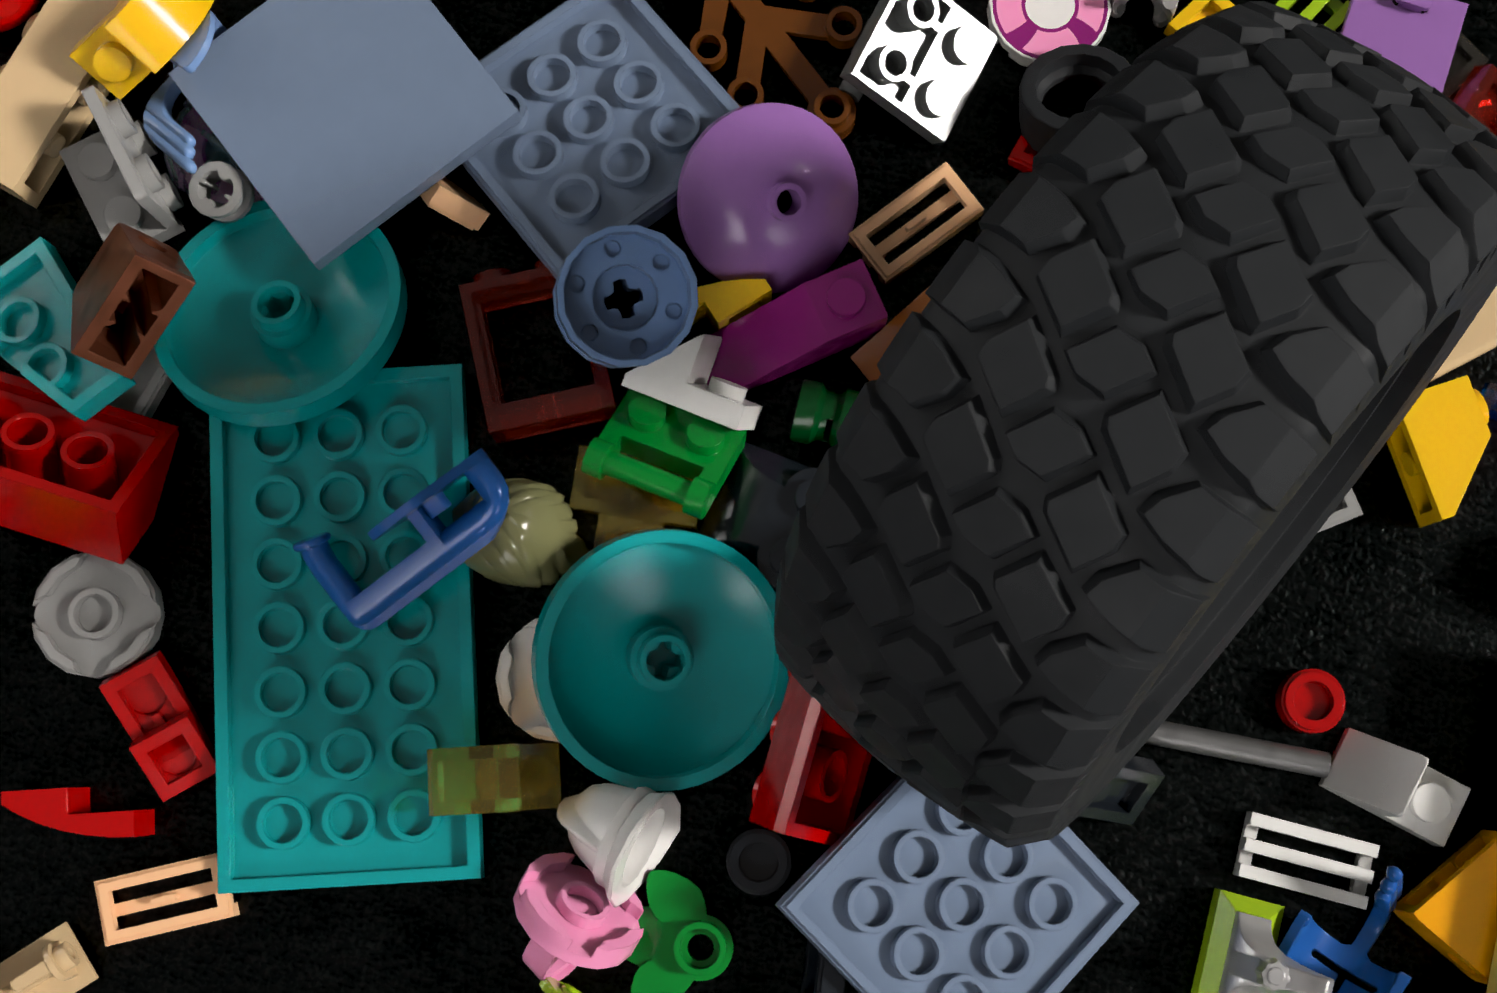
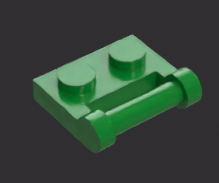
M629 388L600 436L593 438L582 461L581 471L600 480L607 475L683 505V513L702 520L745 446L747 430L731 429ZM620 452L629 454V455H631V456H634V457H636V458H639V459L644 460V461H646V462H649V463H651V464L657 465V466H659V467H662V468H664V469H667V470L672 471V472H674V473H677V474H679V475L685 476V477H687V478L692 479L693 481L687 480V479H685V478H682V477L677 476V475H675V474L669 473V472H667V471H664V470H662V469H659V468L654 467V466H652V465H649V464H647V463L641 462V461H639V460H636V459H634V458H631V457H629V456H626V455H624V454H621Z

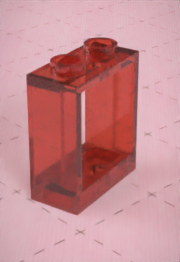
M540 260L535 263V269L511 274L510 270L505 268L490 269L476 274L473 277L474 282L459 285L488 432L497 443L603 421L612 417L617 409V402L610 370L608 367L591 361L595 384L505 403L486 312L553 298L556 279Z

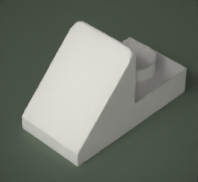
M700 335L676 347L671 354L646 366H640L625 373L621 384L734 430H755L763 408L761 405L745 400L748 389L741 385L714 376L711 377L709 385H707L721 345V336Z
M1345 728L1331 757L1329 774L1326 778H1321L1318 784L1326 790L1437 847L1445 846L1471 791L1469 787L1428 767L1429 758L1351 728Z

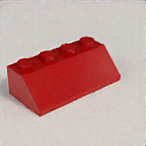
M0 371V526L123 565L154 520L179 436L178 426L111 405H107L85 422L69 413L28 379Z
M788 670L789 683L782 707L776 713L771 724V745L764 769L757 777L753 786V807L749 821L774 832L831 846L854 821L872 755L826 713L821 704L806 692Z

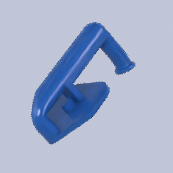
M482 448L474 452L404 503L367 533L374 542L409 519L426 543L363 591L334 554L328 542L331 539L329 532H323L295 543L293 549L295 552L301 553L315 579L346 619L359 629L372 630L380 626L494 540L504 522L510 503L509 487L502 473ZM466 476L483 500L446 527L438 517L441 512L452 505L444 492Z

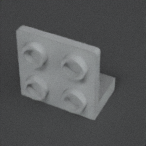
M94 85L81 90L100 131L60 150L59 153L103 242L118 223H124L161 242H165L186 231L176 210L184 207L183 200L170 177L166 173L160 175L150 157L158 154L154 142L145 132L141 121L137 120L134 122L119 98L110 102Z

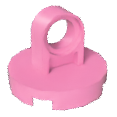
M565 852L546 854L529 864L513 898L516 917L531 938L522 955L523 961L540 981L545 980L546 977H553L560 981L577 966L596 970L618 966L631 956L643 935L644 928L640 929L638 920L644 910L642 902L635 892L627 901L616 908L613 907L607 898L605 888L595 882L593 873L582 866L571 864L575 857L574 854Z

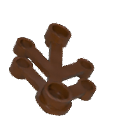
M704 0L700 31L693 36L690 42V52L708 72L719 70L727 60V43L723 36L729 3L745 22L737 76L727 89V93L733 100L739 91L749 90L757 97L753 104L764 103V91L760 83L765 50H767L808 103V112L822 119L841 140L851 133L856 118V105L853 98L839 90L840 88L828 87L789 36L828 41L838 49L851 48L860 37L863 27L862 17L856 9L849 6H839L834 8L829 14L765 6L761 0ZM798 0V1L808 3V2H813V1H815V0ZM840 20H846L853 24L855 30L851 34L840 35L834 31L832 26ZM706 43H713L720 49L718 55L713 58H704L697 51ZM835 102L842 107L843 113L837 118H828L822 114L820 108L825 103Z

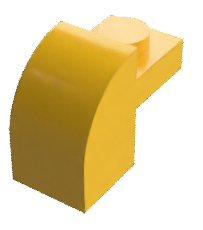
M119 0L116 7L75 45L69 57L116 98L121 100L151 71L156 74L178 52L204 20L214 0Z

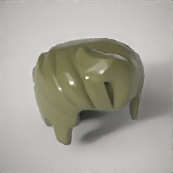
M524 478L505 479L509 487L510 503L504 522L494 540L463 563L482 574L485 578L500 584L540 588L542 585H552L559 581V577L563 576L575 562L589 552L584 540L576 534L578 531L577 521L572 518L573 513L569 504L564 502L565 496L558 493L554 487ZM476 489L470 492L468 496L453 508L451 512L453 522L483 500Z

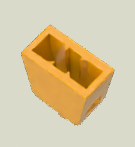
M1481 830L1397 902L1393 912L1468 977L1487 985L1497 937V831Z

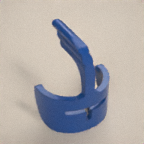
M1396 866L1387 867L1386 877L1381 880L1380 889L1375 892L1374 906L1352 945L1341 944L1317 925L1309 913L1301 910L1282 940L1279 949L1294 961L1317 973L1334 979V982L1338 978V974L1314 958L1312 952L1320 953L1341 969L1377 989L1375 993H1403L1412 977L1402 971L1398 973L1388 971L1372 963L1368 957L1369 951L1390 919L1391 912L1396 908L1397 900L1402 895V871ZM1345 979L1337 993L1370 992Z

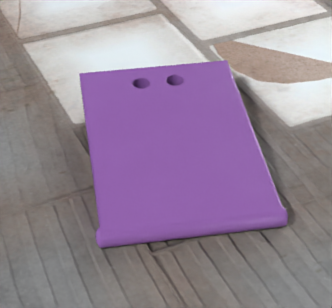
M1350 0L1340 34L1382 54V57L1396 63L1442 93L1469 4L1457 0H1395L1399 3L1396 6L1392 0Z

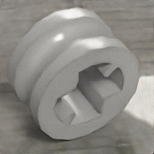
M212 161L200 166L196 173L192 175L189 183V198L193 207L201 214L222 223H232L244 218L251 210L255 199L254 186L243 171L221 161ZM220 179L233 185L232 196L224 194V197L228 200L225 205L211 200L212 189L217 191L220 189L216 185V182Z

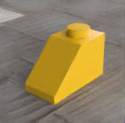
M1468 375L1426 388L1387 440V445L1419 528L1455 516L1491 437L1487 425L1489 422L1487 403L1478 390L1473 389Z

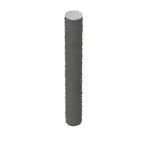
M1164 721L1145 743L1322 778L1328 776L1331 768V754L1329 752Z

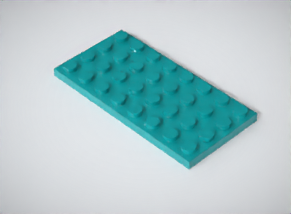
M462 364L382 368L362 390L341 405L319 416L288 425L271 427L245 426L223 421L209 415L218 894L481 879L485 877L473 569L462 563L380 626L372 630H362L353 626L315 579L301 553L295 552L293 549V545L303 539L323 532H329L331 539L328 542L334 554L363 591L426 543L409 519L374 542L367 533L420 491L469 457L466 371ZM466 476L444 492L452 505L441 512L438 517L446 527L453 523L451 513L453 508L470 493V481Z

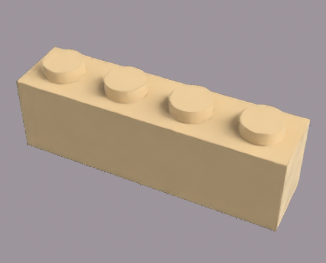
M47 0L41 11L32 15L25 24L22 40L7 64L0 66V189L36 209L65 164L59 151L79 142L94 118L81 90L94 85L105 97L110 93L69 55L75 45L116 7L119 0Z

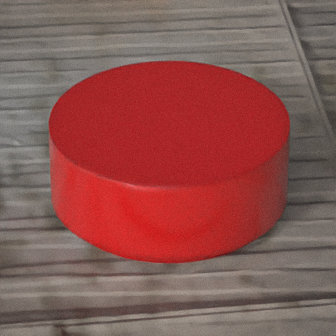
M1320 669L1295 671L1281 681L1276 691L1275 706L1280 719L1289 728L1300 733L1312 734L1328 731L1341 720L1345 711L1346 700L1342 686L1335 677Z

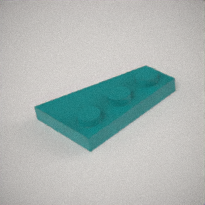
M39 237L0 266V356L69 413L86 422L136 385V382L133 378L129 379L71 353L72 297L77 283L55 246Z

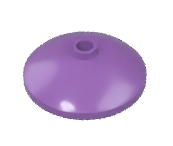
M755 103L742 106L724 114L710 124L700 134L687 154L680 173L677 190V210L681 230L686 243L698 262L720 281L766 279L772 289V294L788 292L823 274L836 261L849 240L848 234L854 227L858 208V184L855 168L839 136L829 125L813 113L783 103ZM787 190L791 195L792 204L788 211L781 213L777 207V199L781 192Z

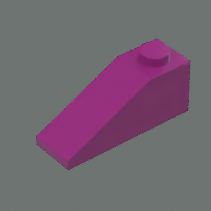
M863 259L807 281L712 333L711 335L721 336L722 341L707 385H709L711 377L714 376L741 385L749 391L871 339L886 325L888 314Z

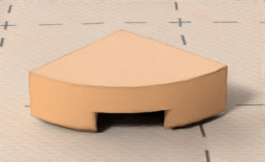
M447 177L442 178L420 195L428 207L472 231L474 229L479 231L490 214L474 197Z

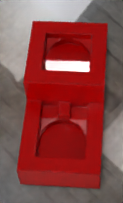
M161 650L152 653L102 681L99 686L100 691L133 741L129 750L163 802L216 773L215 749L193 705Z
M90 787L1 792V805L35 823L60 831L109 838L155 835V809L91 813Z

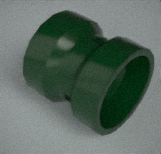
M804 379L790 440L804 444H810L818 440L827 442L830 447L838 443L836 433L860 392L846 389L841 393L827 391L821 382Z

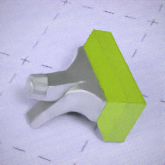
M1214 888L1191 993H1332L1334 979L1299 964L1286 956L1277 947L1276 944L1285 906Z

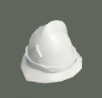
M614 783L591 785L580 794L564 798L557 808V819L568 830V838L575 853L591 870L595 882L605 888L607 898L615 908L627 901L648 877V873L659 864L680 831L681 805L675 794L672 792L657 793L648 787L634 789Z

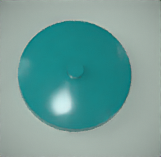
M258 201L253 203L251 210L244 218L236 222L222 223L215 220L193 237L179 252V255L194 277L196 284L154 345V349L164 371L185 398L197 408L213 417L230 423L253 427L281 426L305 421L328 412L349 400L362 390L386 364L400 339L405 324L408 299L405 276L389 241L378 227L319 270L266 201Z
M656 528L629 532L612 538L583 555L559 579L549 594L540 613L532 643L531 666L535 695L540 710L557 740L587 769L615 784L634 789L638 787H648L654 791L686 789L711 781L738 765L755 750L769 732L776 713L782 707L789 683L788 669L779 660V655L776 653L774 638L776 593L770 583L754 564L732 547L705 535L680 529Z

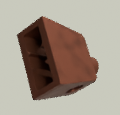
M124 223L116 224L73 292L71 353L132 379L196 284L194 277L179 253L171 246ZM116 324V329H110L105 327Z

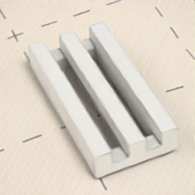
M1247 811L1233 875L1366 910L1369 897L1365 896L1368 883L1372 884L1375 872L1371 870L1373 858H1378L1380 845ZM1261 828L1355 853L1354 866L1256 840L1258 829ZM1253 853L1350 878L1349 890L1345 891L1251 866Z

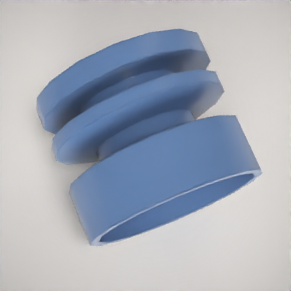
M640 225L608 226L585 237L562 264L553 289L554 319L566 343L584 359L608 368L646 366L671 354L689 334L698 309L697 278L685 253L664 234ZM614 283H621L624 292L635 291L638 297V302L629 307L630 318H622L618 309L607 310L604 299L614 293Z

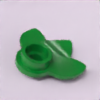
M651 870L648 873L646 885L649 906H643L644 912L638 920L640 929L644 928L643 935L631 956L627 958L629 962L639 966L633 978L631 993H685L693 981L711 980L719 976L728 967L733 955V938L728 927L720 919L707 914L703 893L690 879L667 870ZM698 934L708 936L714 945L712 954L704 959L694 957L689 951V940Z

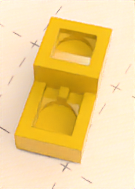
M766 279L730 280L697 287L698 309L692 325L707 317L714 330L718 331L772 301V289Z

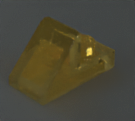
M559 742L427 749L429 816L558 808V805L561 803Z

